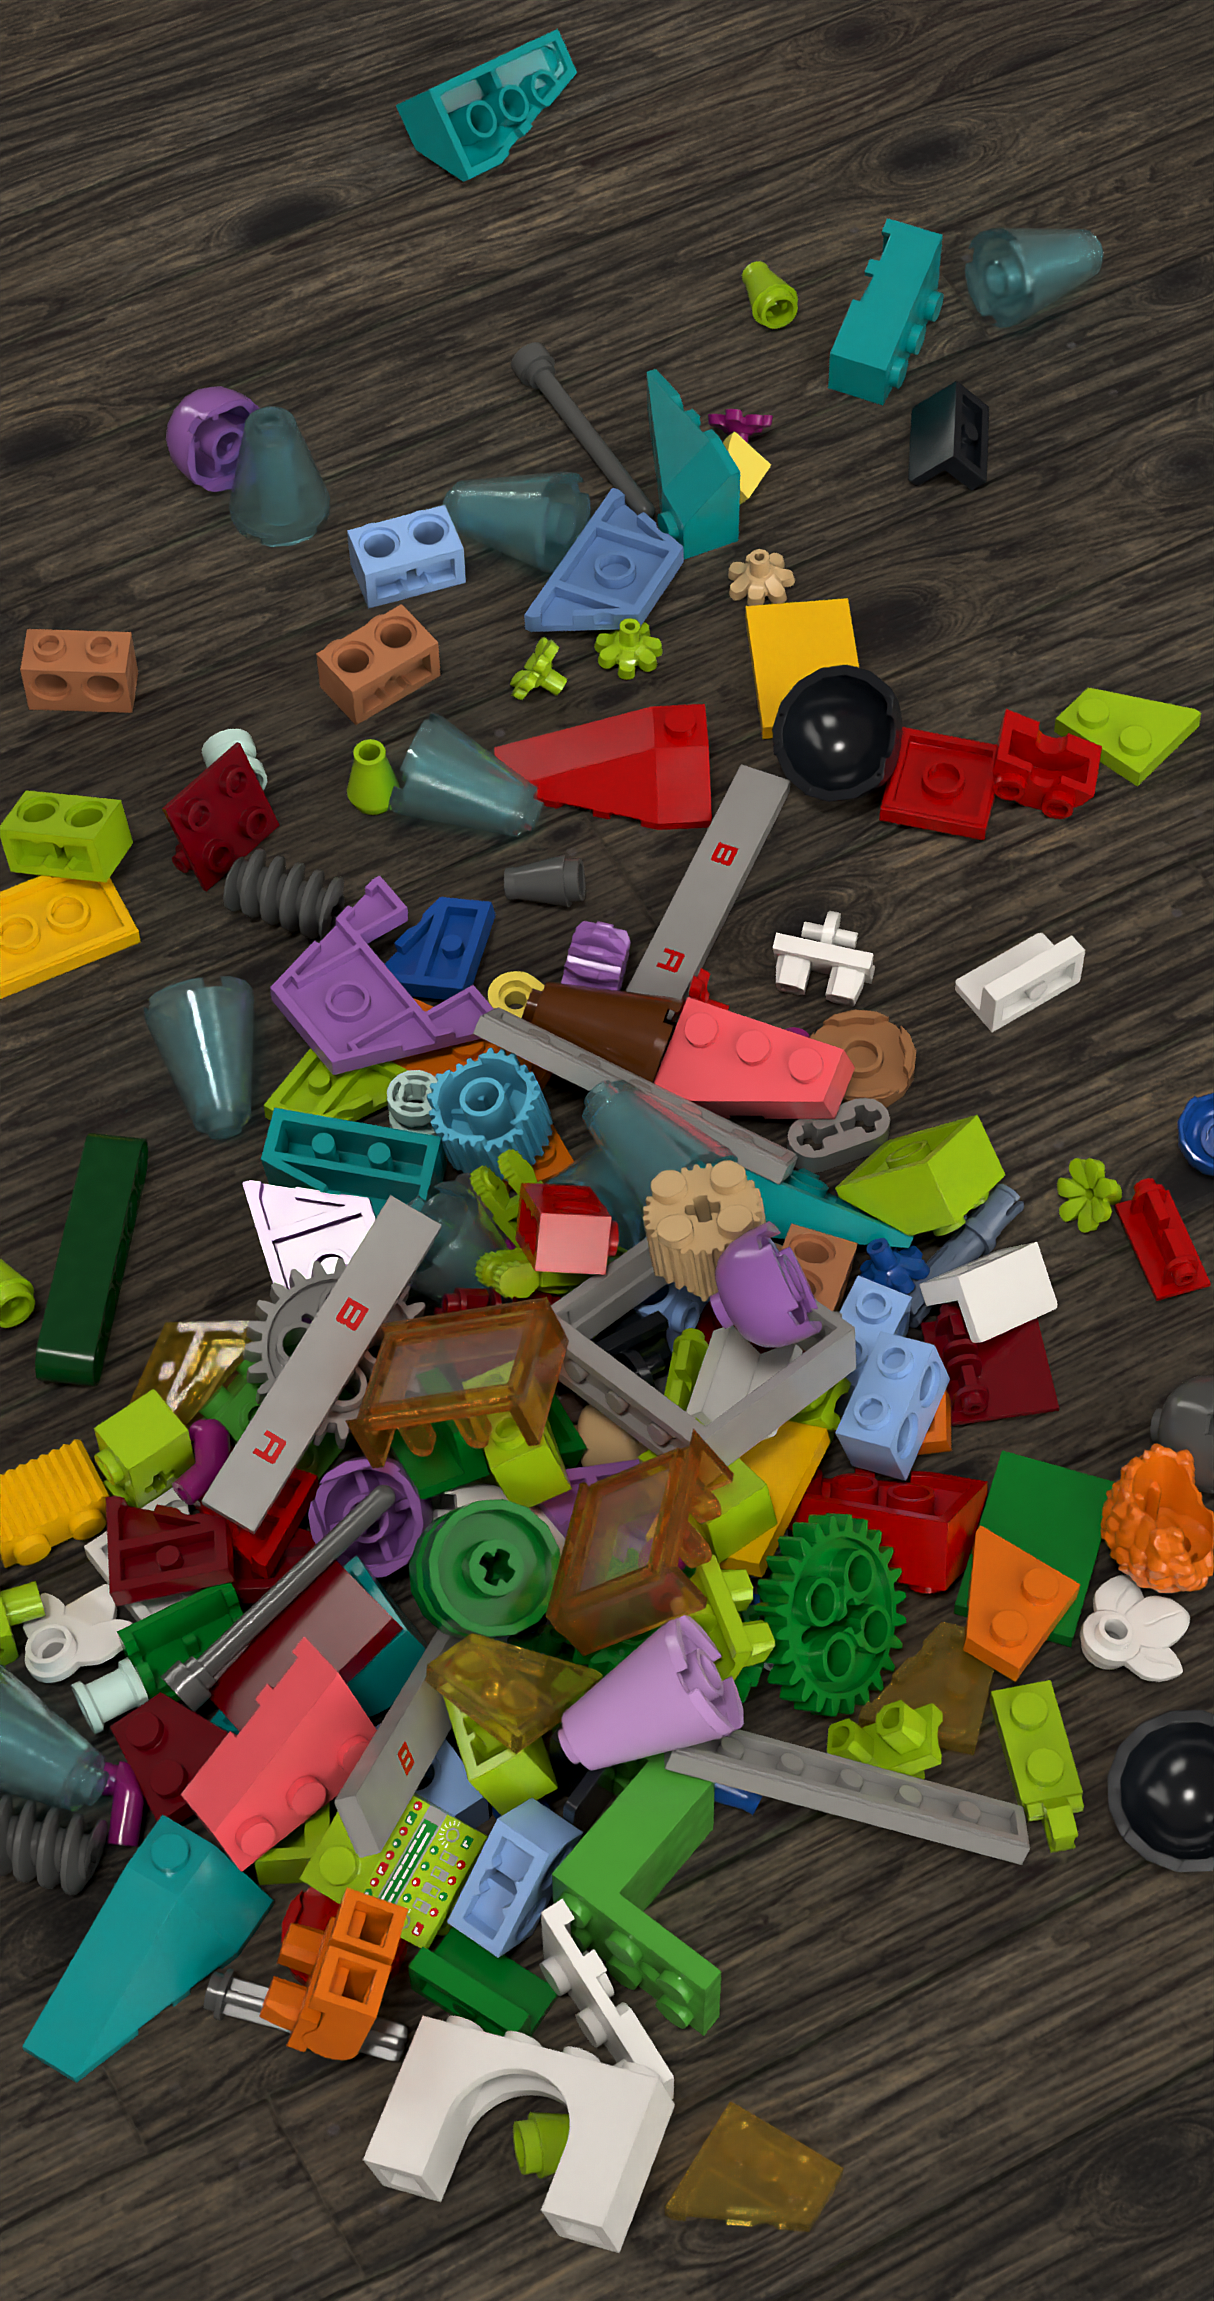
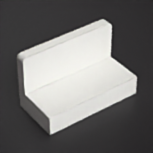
M1037 933L958 978L955 990L989 1030L994 1032L1079 983L1085 949L1072 935L1053 945L1043 933Z
M1037 1242L994 1251L919 1284L926 1306L958 1300L970 1339L973 1343L987 1341L1057 1308V1300Z
M734 1326L727 1329L722 1327L714 1330L686 1412L707 1426L802 1355V1349L794 1343L760 1354L743 1338ZM776 1429L763 1440L773 1437L777 1433L778 1429Z

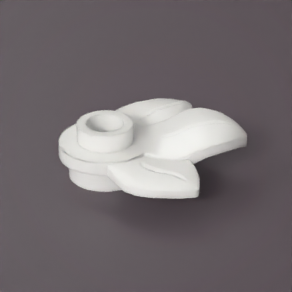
M1119 1575L1103 1583L1093 1597L1094 1612L1086 1618L1080 1630L1081 1649L1087 1660L1093 1665L1106 1670L1125 1666L1141 1679L1152 1682L1168 1681L1179 1677L1183 1673V1668L1176 1654L1169 1647L1178 1642L1187 1631L1190 1623L1189 1613L1170 1598L1155 1595L1144 1598L1141 1588L1128 1575Z
M104 1584L66 1606L53 1595L43 1593L40 1597L46 1616L24 1622L23 1629L28 1637L25 1646V1665L33 1678L40 1682L53 1683L68 1678L80 1666L102 1664L116 1656L123 1650L117 1631L133 1623L127 1620L116 1619L117 1606L109 1593V1584Z

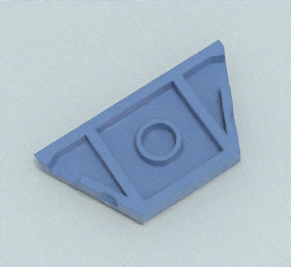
M612 488L524 614L525 630L531 632L619 630L621 621L627 618L637 620L641 627L683 564V546L669 534L661 532L657 528L656 522L645 512L637 515L625 504V494L619 489Z

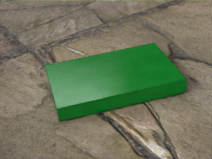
M1002 1450L979 1526L985 1527L1081 1584L1077 1598L1046 1639L1047 1641L1071 1647L1102 1541L1100 1530L1103 1504L1108 1499L1106 1492L1112 1490V1485L1115 1482ZM972 1550L954 1607V1614L967 1617L968 1614L967 1598L972 1570Z

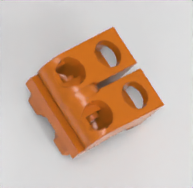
M346 1888L336 1918H330L325 1931L291 1923L284 1937L277 1958V1964L309 1974L306 1985L302 1986L273 1976L259 2017L291 2031L287 2047L305 2052L308 2048L318 2055L334 2060L353 2059L358 2054L377 2017L391 1970L390 1965L396 1953L408 1908Z

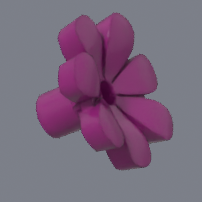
M726 409L725 415L708 414V422L710 426L720 428L728 436L735 431L748 443V436H751L753 433H762L763 428L771 427L773 416L748 414L742 417L743 412L741 410Z

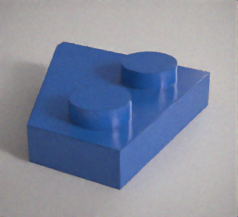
M439 897L423 913L421 921L416 926L408 928L394 943L397 952L384 965L413 997L447 1000L472 986L496 916L492 902Z

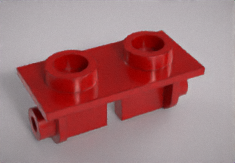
M1146 1178L1136 1183L1133 1188L1135 1194L1132 1200L1115 1204V1209L1156 1301L1209 1287L1211 1282L1169 1190H1165L1161 1184H1156L1153 1178Z

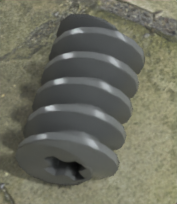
M261 848L256 849L249 860L244 859L242 856L234 862L224 886L223 901L224 907L227 910L238 911L242 909V913L249 918H257L261 915L262 920L266 924L276 925L281 923V926L289 932H295L300 929L301 934L308 939H315L320 936L322 940L336 926V917L343 911L345 903L343 895L345 880L343 877H334L328 888H325V873L321 869H316L309 880L305 881V865L301 862L295 863L290 872L285 874V857L281 855L275 856L269 867H266V851Z
M4 1794L0 1800V1876H6L13 1870V1875L17 1881L29 1883L37 1876V1881L42 1888L53 1889L61 1881V1888L65 1894L77 1895L93 1876L102 1856L108 1827L106 1820L99 1819L90 1835L84 1833V1814L75 1813L68 1826L62 1828L60 1827V1808L51 1807L44 1820L39 1822L36 1821V1802L27 1801L20 1814L16 1816L13 1815V1796Z

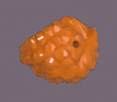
M1156 1443L1152 1445L1150 1450H1145L1139 1458H1132L1127 1465L1121 1468L1120 1480L1113 1483L1112 1490L1106 1492L1108 1499L1103 1504L1101 1538L1105 1540L1106 1545L1110 1548L1111 1558L1115 1559L1119 1564L1118 1570L1130 1576L1138 1587L1150 1588L1159 1593L1199 1591L1207 1585L1209 1577L1214 1572V1512L1204 1506L1202 1493L1194 1485V1458L1187 1449L1176 1452L1171 1448H1166Z

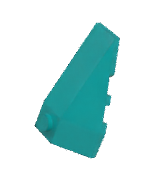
M656 369L648 371L647 412L661 511L657 516L659 530L669 534L683 546L684 560L739 541L740 470L719 436L712 429L704 432L701 431L699 427L701 425L700 416L694 409L684 411L679 393Z
M697 1144L688 1170H693V1166L696 1164L700 1168H705L707 1163H711L712 1167H714L717 1163L727 1161L728 1159ZM745 1168L747 1181L753 1180L755 1188L760 1190L766 1222L770 1221L781 1232L772 1238L785 1239L792 1223L853 1241L860 1245H868L875 1239L885 1238L890 1247H910L913 1235L908 1236L842 1200L839 1196L836 1197L828 1193L829 1187L819 1180L820 1176L805 1168H801L799 1171L793 1170L791 1175L780 1185Z

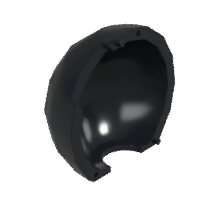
M847 664L820 668L799 680L780 703L772 728L774 755L777 757L787 779L803 791L804 795L828 802L863 798L887 782L898 762L902 739V715L898 698L892 688L872 671Z
M1204 1710L1168 1711L1139 1724L1118 1747L1107 1776L1109 1810L1122 1838L1147 1861L1176 1872L1214 1870V1714Z

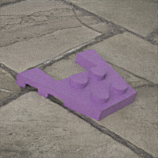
M380 875L365 887V895L353 908L347 906L336 917V926L319 943L314 941L270 987L271 999L332 1075L481 1039V1037L473 1034L481 1015L494 1009L477 988L472 985L430 1010H422L368 946L369 942L408 921L406 905Z

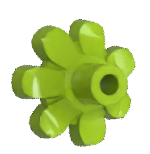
M627 618L621 621L619 630H610L609 634L600 633L594 648L600 653L598 663L601 667L609 669L618 664L619 678L630 680L635 677V666H639L640 669L646 672H650L657 667L656 657L661 656L663 653L661 641L657 638L649 637L650 627L647 623L643 622L640 627V623L637 620Z
M542 637L536 645L535 653L528 658L524 665V668L527 670L518 671L513 676L510 686L515 688L511 696L523 700L530 690L539 686L557 696L564 688L567 678L552 669V659L559 649L552 639L548 641L545 637Z
M1075 1158L1069 1164V1172L1073 1178H1059L1057 1181L1058 1194L1069 1199V1201L1060 1206L1059 1215L1064 1222L1078 1219L1079 1230L1086 1233L1096 1230L1100 1222H1105L1110 1218L1112 1214L1110 1205L1120 1202L1122 1190L1116 1180L1105 1178V1165L1103 1162L1092 1158L1087 1160Z

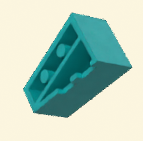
M887 218L882 229L884 237L880 261L869 260L864 273L865 276L872 279L860 301L852 300L830 352L828 380L829 389L880 405H884L893 387L898 389L901 387L908 368V358L910 354L917 355L920 352L925 339L926 324L928 321L935 322L937 320L944 299V294L938 292L943 235Z
M274 1108L261 1156V1162L269 1185L295 1189L300 1187L334 1195L346 1194L366 1197L372 1202L376 1218L391 1195L433 1220L447 1166L442 1138L439 1136Z

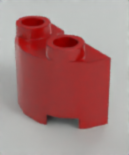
M1006 709L1000 725L992 769L994 793L1003 800L1016 801L1023 806L1042 810L1050 818L1064 819L1071 816L1075 807L1082 806L1094 797L1102 746L1069 733L1060 738L1046 736L1039 730V721Z

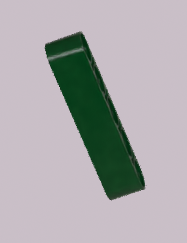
M88 1133L37 1343L35 1357L37 1380L86 1386H97L100 1381L146 1178L148 1142L145 1138Z

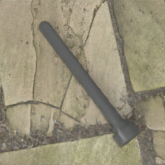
M538 342L522 347L511 361L513 372L524 385L540 389L613 487L625 494V502L629 508L637 515L645 512L652 518L655 513L653 504L555 378V361L547 349Z
M384 1484L375 1487L197 1659L190 1656L184 1663L177 1660L161 1676L164 1682L193 1712H196L212 1696L209 1690L217 1683L213 1677L394 1504L396 1498L394 1490Z

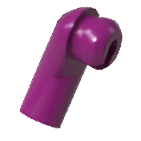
M121 1760L118 1765L104 1762L97 1767L94 1787L95 1791L100 1795L113 1796L107 1844L138 1847L144 1808L142 1790L134 1771L127 1762Z

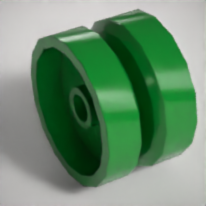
M505 1499L475 1501L434 1519L417 1539L409 1563L411 1593L422 1615L442 1633L465 1641L490 1640L511 1636L536 1624L554 1603L562 1578L560 1549L548 1525L528 1507ZM480 1561L484 1562L489 1568L490 1574L487 1581L484 1580L487 1570L479 1564Z

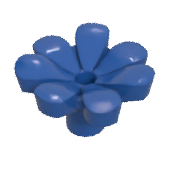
M878 1238L868 1244L866 1250L871 1259L866 1260L861 1265V1275L859 1276L907 1295L915 1288V1283L912 1279L921 1280L926 1278L930 1273V1268L921 1259L923 1254L916 1246L910 1245L909 1248L899 1251L896 1247H890L885 1238Z

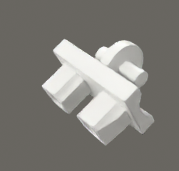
M829 911L824 925L804 922L802 938L776 933L773 953L775 963H777V990L795 995H805L810 972L824 973L830 975L825 994L826 1000L853 1007L863 989L864 982L872 983L875 970L873 965L874 955L873 953L855 950L858 933L839 929L841 913Z

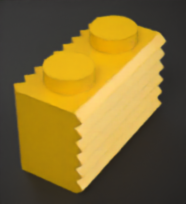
M74 1439L70 1445L63 1444L59 1450L52 1449L49 1454H41L38 1459H30L27 1464H19L16 1469H8L4 1474H0V1559L5 1568L16 1563L23 1566L37 1563L50 1553L51 1547L72 1537L76 1540L89 1539L105 1528L107 1522L106 1497L110 1496L81 1440Z

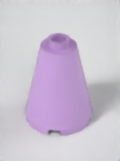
M687 1615L668 1620L562 1715L563 1728L558 1731V1738L569 1760L574 1764L582 1763L589 1770H597L727 1737L732 1732L741 1728L744 1724V1714L738 1689L732 1676L723 1681L721 1680L713 1661L722 1656L704 1629Z

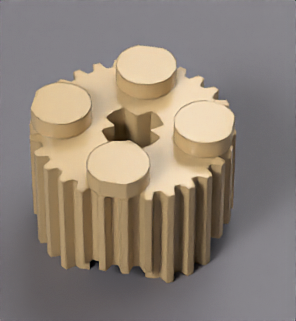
M732 1160L719 1162L714 1167H712L711 1163H707L705 1168H700L696 1164L693 1166V1170H688L684 1167L681 1168V1173L676 1170L660 1172L651 1181L652 1196L646 1197L647 1206H643L644 1227L655 1276L663 1277L668 1284L675 1282V1286L679 1290L686 1286L687 1291L701 1297L702 1302H706L711 1295L718 1292L715 1270L719 1257L730 1243L747 1231L766 1223L763 1200L759 1188H755L753 1180L747 1181L745 1168Z

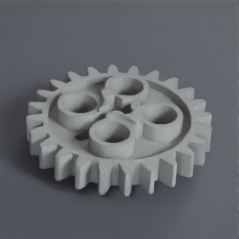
M338 1258L334 1273L326 1274L319 1261H314L311 1278L306 1279L299 1271L293 1269L290 1272L289 1278L290 1290L274 1282L270 1290V1297L273 1303L258 1300L255 1315L261 1321L248 1322L246 1336L255 1342L245 1344L243 1354L244 1360L255 1363L247 1370V1383H264L257 1390L255 1400L257 1404L263 1402L290 1358L284 1349L290 1345L299 1344L310 1324L302 1322V1319L310 1318L313 1321L346 1268L343 1258ZM409 1285L405 1288L369 1347L370 1349L378 1345L388 1346L394 1350L397 1358L392 1361H380L372 1357L367 1350L347 1383V1386L356 1393V1397L347 1401H336L313 1438L314 1445L319 1446L326 1432L335 1434L338 1448L344 1449L348 1433L355 1432L363 1446L369 1445L371 1429L373 1427H376L385 1436L386 1433L393 1432L394 1423L392 1416L408 1424L413 1414V1409L409 1403L424 1405L417 1377L436 1371V1369L427 1364L436 1361L438 1346L425 1343L433 1338L434 1323H417L423 1317L425 1310L424 1302L408 1306L405 1304L410 1291ZM366 1378L372 1382L379 1383L380 1387H371L367 1383Z

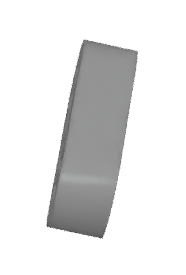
M859 1098L842 1103L835 1119L796 1120L789 1128L787 1137V1149L796 1153V1156L799 1157L795 1167L798 1169L805 1168L816 1173L871 1155L888 1140L890 1129L889 1112L882 1103L875 1099ZM863 1120L866 1126H874V1131L866 1133L862 1127H855V1122ZM805 1138H812L815 1144L822 1143V1149L814 1151L809 1144L803 1145V1140Z

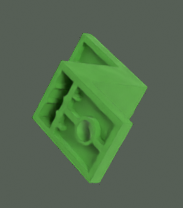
M565 1670L550 1687L552 1735L561 1724L563 1713L591 1689V1687L568 1670ZM664 1753L616 1765L613 1794L617 1798L552 1873L553 1904L563 1898L575 1919L570 1922L571 1937L580 1951L584 1952L587 1948L594 1949L597 1955L607 1962L605 1964L606 1969L620 1984L631 1990H635L639 1986L657 2000L655 2003L656 2007L667 2020L682 2029H685L689 2024L704 2036L720 2016L721 1971L645 1914L644 1911L713 1830L715 1782L666 1770L664 1767Z

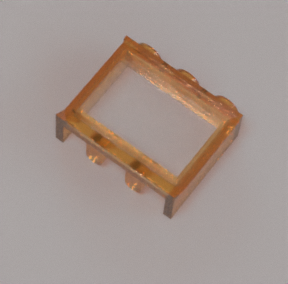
M547 1297L382 1323L381 1329L384 1332V1337L357 1418L345 1420L373 1469L384 1467L396 1428H398L409 1450L421 1457L429 1456L432 1453L437 1438L430 1423L454 1420L462 1437L469 1446L478 1449L484 1448L488 1445L492 1432V1425L486 1416L487 1414L510 1411L528 1446L540 1445L569 1343Z
M694 1428L687 1447L673 1449L590 1484V1487L585 1481L579 1483L546 1617L551 1621L555 1630L564 1635L583 1656L662 1626L668 1620L680 1618L683 1615L687 1616L706 1608L707 1598L678 1567L679 1557L690 1568H695L711 1561V1548L707 1541L689 1523V1512L701 1524L720 1517L721 1505L711 1491L732 1483L734 1473Z

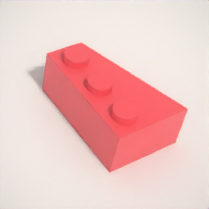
M688 997L653 1083L723 1118H730V1116H763L764 1119H835L855 1067L844 1049Z
M305 1636L292 1651L297 1657L296 1661L275 1687L266 1684L255 1700L259 1703L260 1707L238 1735L231 1731L227 1734L181 1793V1796L209 1834L241 1872L339 1794L377 1731L337 1670Z

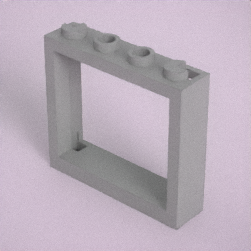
M647 1237L607 1265L606 1275H593L530 1320L534 1361L699 1488L856 1369L855 1327L842 1319L841 1313L831 1311L815 1299L818 1309L811 1308L812 1312L807 1315L809 1321H821L822 1329L819 1333L795 1343L806 1352L710 1424L704 1426L590 1340L668 1284L663 1277L655 1276Z

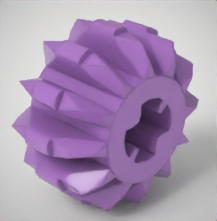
M588 921L580 923L572 937L561 983L620 991L626 972L631 944L627 931L615 928L613 924L597 921V923Z

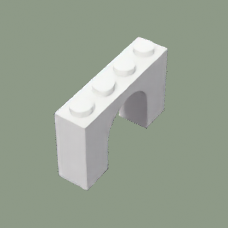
M422 2016L363 2158L381 2184L441 2202L464 2143L473 2126L486 2112L496 2105L515 2097L528 2095L548 2097L568 2108L570 2127L564 2152L541 2211L559 2236L620 2253L675 2106L661 2083L659 2075L650 2068L633 2062L623 2063L622 2068L600 2063L596 2056L576 2047H564L562 2052L547 2049L530 2036L515 2031H507L504 2037L487 2033L476 2023L458 2016H449L446 2022Z

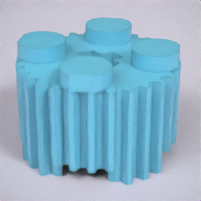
M489 1048L486 1053L478 1055V1061H473L469 1058L464 1066L458 1063L455 1072L449 1069L443 1074L437 1073L435 1077L438 1082L430 1084L429 1087L432 1093L427 1094L426 1098L432 1108L429 1111V1116L432 1120L430 1121L436 1136L442 1138L444 1152L453 1168L457 1171L462 1170L465 1176H469L478 1167L486 1165L487 1168L490 1167L495 1172L497 1177L499 1176L503 1180L504 1176L498 1168L497 1157L508 1149H514L531 1166L532 1164L534 1165L536 1163L534 1157L536 1155L542 1156L544 1154L542 1146H548L550 1143L547 1136L552 1135L550 1125L553 1124L534 1073L529 1072L525 1064L520 1066L515 1054L511 1053L507 1056L504 1049H500L498 1053H495L493 1048Z

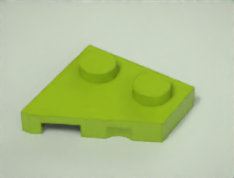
M1088 687L1056 718L1054 732L1061 737L1069 733L1102 746L1100 762L1138 787L1199 727L1201 712L1193 708Z
M310 1048L263 1105L265 1118L271 1120L274 1108L355 1122L387 1106V1089L390 1082L397 1075L409 1070L392 1061L332 1075Z

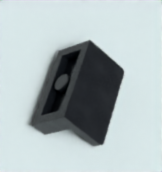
M958 381L953 382L917 404L911 411L908 480L915 486H919L944 470L971 491L987 482L989 406Z
M561 1722L550 1737L549 1760L558 1785L556 1790L568 1797L563 1807V1819L583 1832L581 1840L612 1799L616 1765L589 1770L582 1763H572L564 1753L559 1742L558 1731L563 1728Z

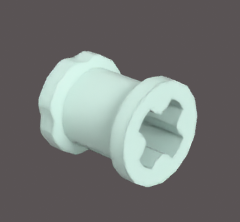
M128 1657L119 1661L118 1669L86 1685L81 1681L71 1685L78 1705L94 1734L103 1731L104 1723L136 1707L138 1708L149 1700L145 1688Z

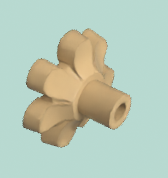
M763 549L754 550L746 556L745 563L733 562L730 565L728 578L734 582L730 585L729 595L733 600L739 601L748 594L747 604L749 606L764 605L766 596H768V599L773 604L784 603L787 600L784 587H791L795 583L793 572L783 569L785 562L782 555L778 553H771L769 555Z

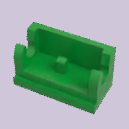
M230 1582L207 1587L117 1631L125 1657H128L149 1700L160 1692L176 1702L182 1700L164 1682L161 1676L177 1660L184 1663L190 1656L197 1659L243 1615L236 1591Z

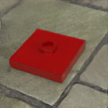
M902 727L899 758L893 774L887 781L880 807L879 820L984 840L996 795L993 791L994 776L992 769L997 745Z

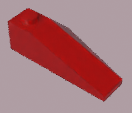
M705 704L652 706L494 747L497 796L556 809L565 804L593 810L594 817L610 820L612 814L641 820V827L655 830L709 828L712 822L709 743Z
M817 1468L787 1529L793 1531V1523L795 1522L808 1523L809 1515L850 1514L852 1518L868 1520V1529L880 1530L882 1532L879 1546H889L894 1549L888 1567L901 1568L902 1573L896 1582L908 1584L911 1590L919 1593L946 1591L966 1569L987 1496L988 1481L924 1471H911L910 1482L880 1481L875 1479V1472L855 1468V1473L841 1474L833 1478H823L822 1471Z

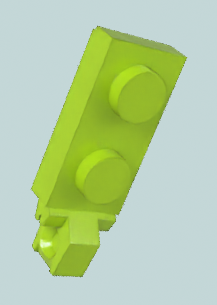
M1051 1680L991 1691L990 1706L1018 1805L1024 1807L1028 1822L1042 1821L1050 1853L1075 1849L1074 1840L1078 1837V1831L1073 1813L1083 1811V1790Z

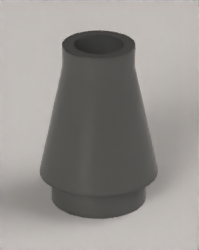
M566 853L519 867L505 868L504 889L507 900L519 899L564 907H571L572 902L584 901L586 880L583 861L581 858H570Z

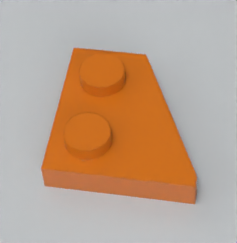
M980 1525L976 1530L972 1544L973 1559L968 1587V1614L964 1631L963 1650L1016 1682L1077 1598L1081 1584Z

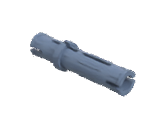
M996 1184L989 1193L986 1202L978 1206L968 1217L964 1215L966 1222L960 1228L954 1230V1233L948 1238L947 1242L927 1261L926 1264L930 1268L929 1275L921 1280L912 1279L915 1283V1288L907 1294L912 1297L909 1327L917 1328L935 1306H926L919 1284L974 1261L981 1255L985 1256L996 1247V1238L1001 1234V1231L1024 1209L1023 1201H1018L1020 1196L1013 1189L1004 1184Z

